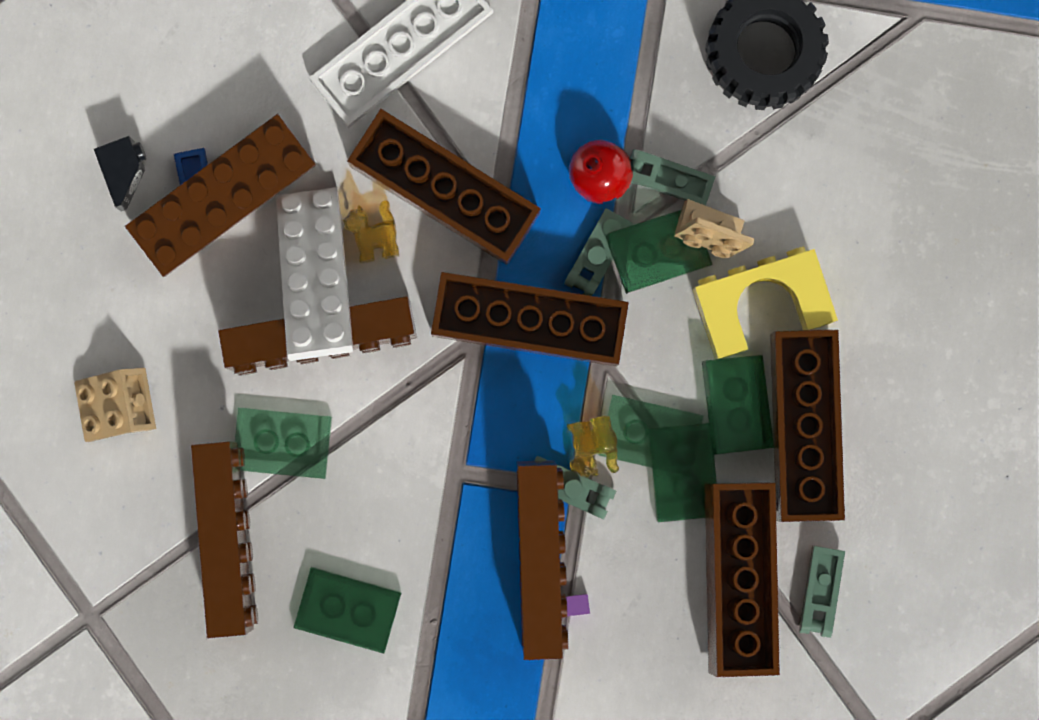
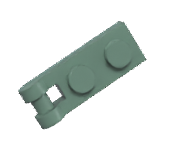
M632 150L630 156L632 160L631 170L633 171L632 184L641 185L684 201L690 199L706 206L716 176L640 150ZM644 165L653 167L650 177L641 174Z
M606 208L567 276L564 285L570 288L574 286L584 292L583 295L593 296L633 223ZM583 268L594 273L590 281L580 276Z
M536 456L534 461H546V459ZM557 465V468H562L564 489H558V499H562L563 502L604 520L608 512L605 510L610 499H614L617 491ZM590 490L599 493L594 505L585 501Z
M812 545L802 614L799 621V633L809 634L811 631L820 633L821 637L831 638L845 551ZM814 610L824 612L822 621L812 619Z

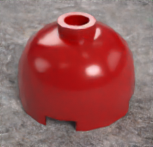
M605 140L589 141L580 146L572 156L569 165V178L576 192L587 201L596 204H603V202L622 197L629 188L633 177L631 162L627 153L615 143Z

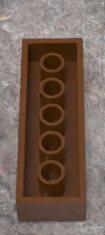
M383 109L379 110L347 160L349 166L505 265L509 264L541 212V208Z
M276 114L125 225V228L159 273L166 277L314 168L316 164L281 117Z
M441 272L431 335L436 338L617 367L620 362L629 302Z
M408 296L349 307L353 350L359 349L362 353L380 351V345L391 343L393 348L411 345V339L417 338L411 301ZM284 318L218 330L224 367L234 371V374H238V376L257 373L256 367L265 366L269 370L288 367L287 362H289L286 348ZM343 353L329 355L328 357H331V359L348 357L350 356V354ZM318 357L297 360V363H300V365L319 362Z
M839 330L775 331L770 334L776 521L845 520Z
M230 441L191 445L207 639L246 635L254 630V624H258L257 605H252L251 593L256 591L254 573L249 574L248 565L249 561H253L252 543L246 541V529H250V514L248 510L244 511L243 498L248 497L246 479H241L240 467L245 466L244 448H239L238 442Z
M554 460L516 461L524 660L563 659L562 650H568V630H566V625H562L561 619L567 618V598L565 594H561V586L567 584L566 566L564 562H560V554L566 552L565 534L563 531H559V522L565 521L564 502L562 499H558V489H564L562 468H557Z
M705 483L708 673L715 677L780 675L776 483Z

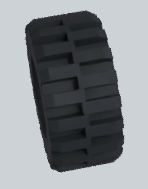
M728 0L725 6L719 10L712 23L705 52L708 54L706 60L707 67L714 74L712 80L715 85H721L725 89L723 94L729 99L732 96L739 100L738 104L747 107L748 104L755 105V110H765L766 107L771 106L774 110L782 108L786 103L792 104L797 101L818 79L828 56V52H826V47L829 44L828 34L823 32L826 25L822 17L817 18L814 14L817 8L812 2L806 5L801 0ZM755 22H770L780 26L789 34L795 47V56L793 62L785 71L775 75L761 74L752 70L743 62L739 55L737 44L741 32L748 25Z

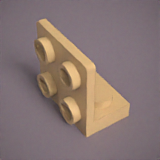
M690 199L684 201L674 235L683 239L684 244L695 248L702 246L712 250L711 253L717 257L729 258L751 247L754 243V238L741 234L745 220Z
M145 368L121 369L75 381L74 385L85 442L156 429Z

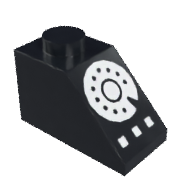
M130 136L94 149L114 206L120 211L127 210L145 172L142 161L147 159L141 143H135Z

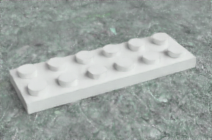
M406 0L310 76L309 79L349 128L493 14V9L485 0Z
M332 187L276 195L289 361L354 352L338 188Z

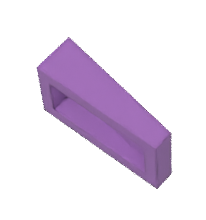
M588 594L565 596L567 598V616L590 614Z

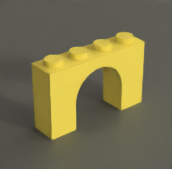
M804 246L786 252L788 257L776 261L775 256H771L757 261L758 267L746 270L744 265L728 270L729 276L717 280L716 275H712L698 280L699 286L695 287L692 291L715 361L748 350L738 319L737 305L744 289L756 282L765 281L778 284L790 294L803 330H812L838 321L815 249L806 251Z

